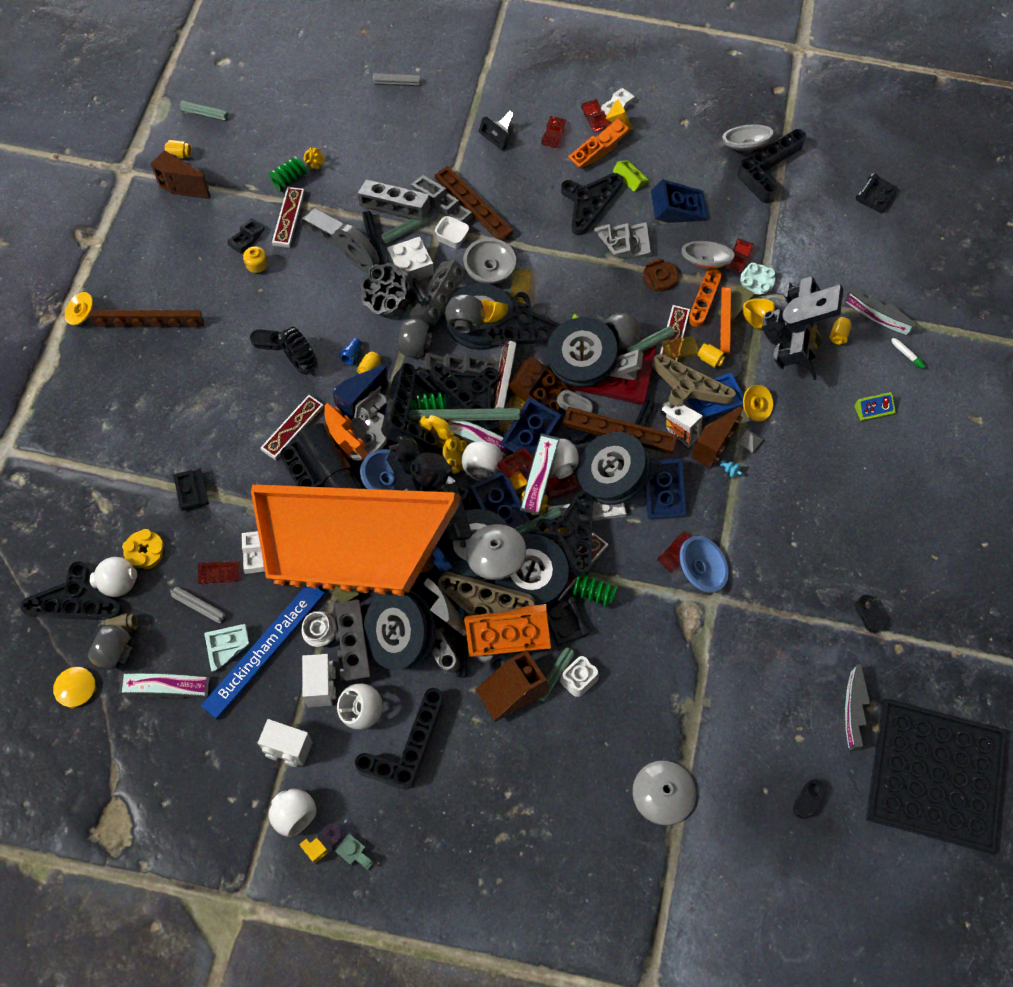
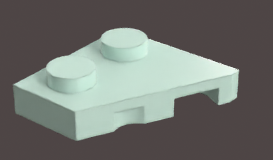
M246 624L204 633L212 672H216L250 645Z

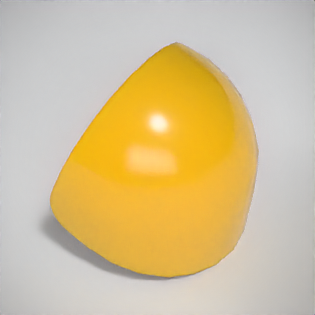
M485 299L481 300L485 309L483 324L496 323L502 320L508 312V304Z
M752 299L743 305L745 319L756 329H762L763 316L766 312L775 311L774 303L767 299Z

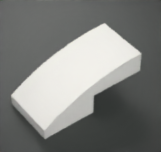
M622 88L613 94L610 101L601 106L600 111L608 115L616 100L620 101L625 110L634 100L635 96Z
M258 531L242 533L245 574L265 572Z

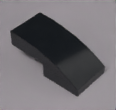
M251 218L240 226L239 233L228 239V246L240 254L243 253L259 238L265 227Z

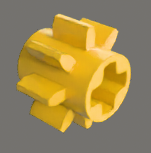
M310 148V150L305 152L304 162L308 163V168L319 169V166H323L325 156L321 154V149Z

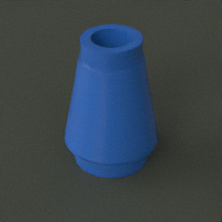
M353 338L340 352V360L347 365L355 363L362 342L357 338Z

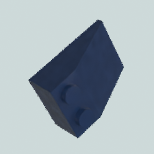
M664 179L651 190L656 220L668 223L708 220L703 190Z
M383 364L348 378L341 385L339 384L334 388V403L343 413L342 416L346 415L350 420L353 419L355 416V405L358 401L364 400L371 391H375L378 387H381L380 393L384 391L389 385L386 366Z
M529 397L520 411V419L514 420L500 445L532 463L540 435L554 436L563 422L562 416Z
M682 458L651 460V474L644 487L648 519L686 516Z
M505 470L469 487L468 491L477 509L496 513L506 521L509 527L514 529L530 521L526 512L520 510L522 503Z

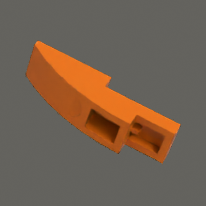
M619 118L616 119L597 137L592 136L568 158L579 169L593 164L618 146L617 142L630 132L629 127Z
M327 403L325 405V420L330 434L347 455L355 451L364 460L368 455L365 450L367 446L360 438L356 440L357 436L351 427L352 421L346 415L342 417L343 413L336 406L333 408Z

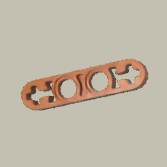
M717 269L707 270L688 319L689 324L693 327H701L704 324L721 279V272ZM711 276H715L713 283L709 282ZM709 288L712 290V293L707 294L703 289ZM698 302H705L707 306L700 307ZM697 312L700 313L699 319L695 320Z
M731 287L721 288L720 350L725 352L724 354H730Z

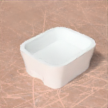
M445 216L436 226L435 234L439 242L458 249L466 239L469 227L466 223L450 216Z
M580 656L563 671L559 681L573 696L580 697L597 682L599 673L597 668L591 665L586 657Z

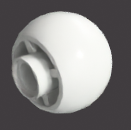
M560 439L551 478L557 477L562 479L568 477L578 465V451L575 445L567 439Z
M470 443L462 455L463 469L473 479L482 481L501 471L503 466L502 452L498 446L492 443Z
M363 683L347 687L341 693L337 703V711L341 721L348 727L356 730L367 729L373 726L379 720L383 710V702L379 692L372 686Z
M297 788L281 791L272 800V806L269 809V820L272 827L279 834L287 837H293L303 831L316 815V805L312 797L306 791Z

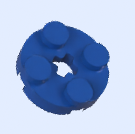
M436 545L431 553L434 556L431 560L440 572H447L452 566Z

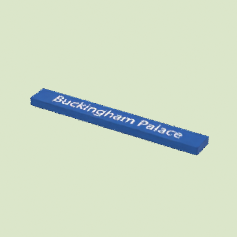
M305 586L203 702L201 707L218 720L303 622L305 617L322 600L325 593L319 588L314 589Z

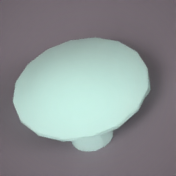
M750 263L742 272L740 281L743 287L754 294H765L771 291L775 285V271L764 265Z

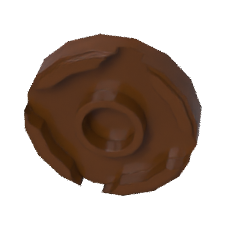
M657 259L646 265L643 279L649 288L660 292L668 291L677 283L678 271L671 262L668 261L667 263L662 259Z

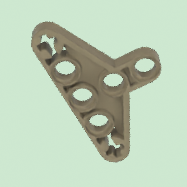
M658 354L654 357L652 367L673 388L669 396V402L672 405L683 406L689 398L722 404H731L736 393L731 387L665 355Z
M443 572L438 579V587L470 616L479 615L475 611L477 607H484L487 611L485 614L522 608V603L525 601H529L527 606H534L535 604L534 598L527 593L453 572ZM446 578L450 579V583L448 585H445ZM456 581H459L457 590H454ZM469 583L473 589L465 592L462 590L461 585ZM489 589L492 591V595L484 597L481 595V590ZM504 594H508L511 596L512 600L508 603H504L501 601L500 597ZM515 597L518 598L516 607L513 606L515 603Z

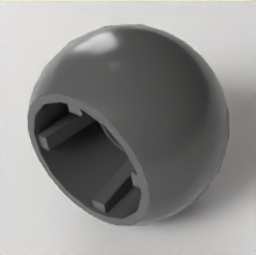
M456 295L448 302L445 316L447 323L455 331L469 333L481 326L485 318V309L482 302L474 296Z
M615 313L605 321L604 324L611 329L616 338L618 352H627V348L639 342L641 337L640 325L632 315L628 313Z
M408 318L403 321L398 339V350L400 353L407 357L416 358L424 355L425 349L430 350L433 333H429L430 326L428 323L419 318Z
M104 625L89 650V660L98 668L105 670L116 669L119 663L125 664L133 649L132 646H129L131 641L130 634L120 626Z

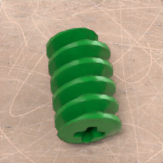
M292 157L285 164L283 163L280 167H276L274 171H270L269 178L274 187L280 191V185L285 189V182L291 185V179L296 182V175L302 178L301 172L307 175L308 171L300 159Z
M440 392L437 398L431 393L429 399L425 393L422 399L416 394L414 400L411 397L409 410L447 409L446 394L442 397Z
M589 574L583 578L578 576L574 586V595L577 596L581 592L582 599L588 595V601L590 602L596 598V604L599 605L603 601V607L606 608L612 603L618 586L616 585L612 590L611 583L604 587V580L602 579L597 584L596 577L589 581Z

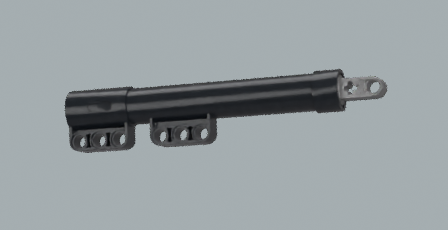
M317 423L305 428L299 433L296 440L286 445L280 452L281 460L297 486L307 487L312 483L311 487L363 489L354 474L353 467L324 423ZM300 469H303L300 474H297ZM417 577L410 591L420 595L429 607L432 608L434 603ZM433 613L436 635L431 653L443 670L448 673L456 672L460 667V660L445 637V634L450 630V625ZM438 642H441V643H440V646H441L440 649L437 648V647H438V645H437ZM448 658H453L452 665L446 667L445 661Z

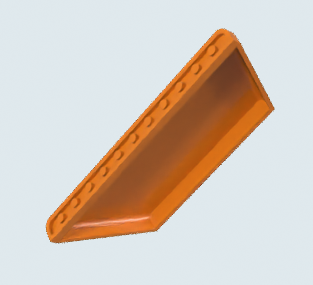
M252 485L251 496L266 578L273 580V584L280 586L290 583V586L302 587V584H306V587L318 589V585L328 590H335V587H340L339 590L351 592L352 588H355L358 592L369 593V590H374V593L386 595L387 591H391L393 595L404 596V593H409L460 505L461 496L452 492Z

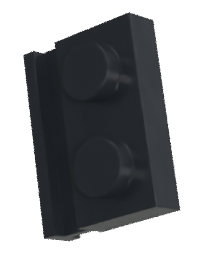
M201 468L195 471L189 470L173 474L181 511L201 507L204 504L209 505Z

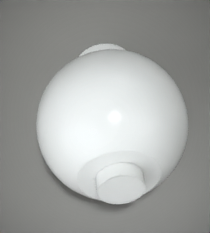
M110 557L103 560L97 566L95 572L91 573L90 583L93 588H98L101 593L107 596L119 597L132 589L137 578V571L126 559Z

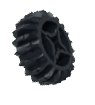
M292 326L279 333L278 340L281 348L298 372L300 371L301 374L306 375L318 367L317 357L312 347L297 328Z

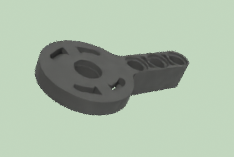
M315 208L301 219L302 225L308 231L337 246L343 255L361 271L368 273L372 266L379 265V257L375 248L370 243V238L361 230L351 225L343 224Z

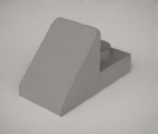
M638 349L618 356L616 366L609 376L635 380L637 370L641 369L643 352Z

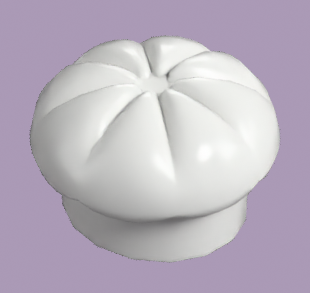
M318 611L310 613L305 617L302 624V636L309 645L323 647L331 643L335 638L337 623L331 614Z

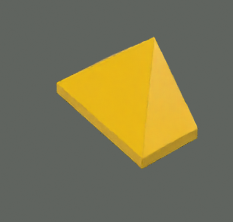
M616 100L605 119L614 122L619 118L631 131L633 127L620 101Z

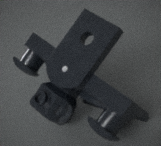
M813 276L801 279L799 285L793 286L789 282L784 288V297L788 303L784 311L778 309L764 314L762 329L769 342L777 345L773 356L776 365L780 369H784V366L792 364L800 365L810 370L813 380H817L812 359L816 358L817 348L823 342V337L817 329L818 321L841 314L844 290L841 284L821 290ZM791 340V346L784 348L781 345Z
M398 435L396 437L399 445L397 449H391L386 459L397 477L392 490L452 492L460 495L456 481L450 477L452 466L448 464L444 456L437 453H421L417 455L419 453L418 445L412 437L406 435ZM461 498L460 505L439 540H467L472 536Z

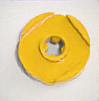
M423 416L418 425L437 435L439 442L436 446L443 449L446 440L455 435L454 430L451 432L448 428L449 424L436 416H430L429 418Z
M143 529L132 534L123 543V554L125 559L134 568L150 569L162 560L164 543L156 533ZM148 546L147 553H139L141 547Z

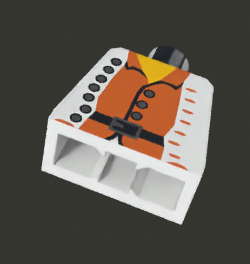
M665 405L662 408L660 414L667 418V430L677 435V438L682 443L690 447L701 435L702 415L685 405L675 406L674 408Z

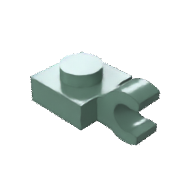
M350 834L335 849V852L351 866L357 861L366 870H369L373 865L372 861L362 854L366 849L365 846Z

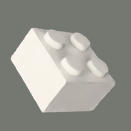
M420 237L387 247L389 263L402 268L412 279L416 278L417 281L434 275L433 262Z
M328 654L302 656L303 698L307 707L333 706V699H336V687H334V682L332 681V679H336L333 661H330Z
M267 719L258 741L262 752L266 753L265 757L272 760H277V758L283 759L285 764L292 767H297V764L304 766L313 743L308 732Z

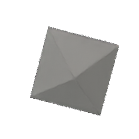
M747 429L737 443L753 453L763 439Z

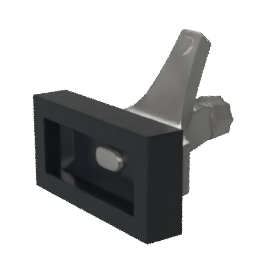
M509 111L498 122L492 121L486 116L482 118L478 132L502 151L506 149L510 137L508 130L514 126L513 121H511L514 114Z

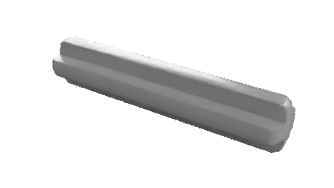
M374 73L373 83L420 85L421 78L420 75Z
M175 587L171 592V596L174 599L217 623H221L225 618L224 612L179 587Z

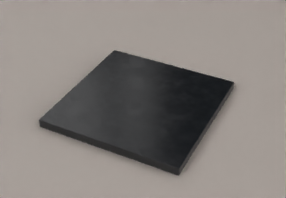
M884 698L882 700L866 820L981 852L995 854L1007 730Z

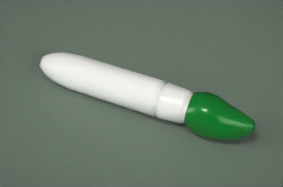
M892 338L893 345L909 358L915 366L921 369L925 368L920 358H917L901 341Z

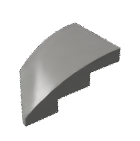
M647 222L629 226L626 223L611 227L608 224L594 228L595 232L614 256L624 258L652 256Z
M427 578L423 585L439 597L430 611L466 637L465 622L456 606L434 582Z

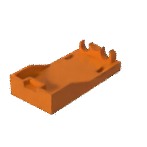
M546 604L526 606L507 612L465 616L470 657L551 648Z

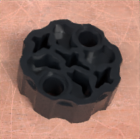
M388 262L383 265L376 264L362 278L360 284L362 291L361 301L372 313L381 317L400 316L413 301V279L395 264Z

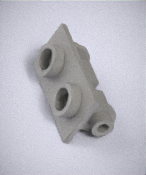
M381 387L371 391L364 400L357 402L355 405V419L360 416L362 420H368L377 412V409L380 410L387 405L389 397L380 393Z

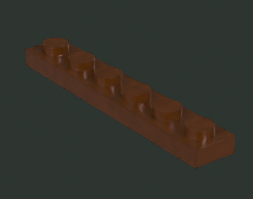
M448 166L435 174V179L454 198L458 199L464 208L471 211L473 217L495 239L504 241L513 234V229Z
M92 310L90 312V318L94 326L197 327L204 325L201 310Z
M572 407L567 408L563 421V426L599 436L612 432L628 433L637 438L643 447L668 454L673 453L677 439L675 434Z

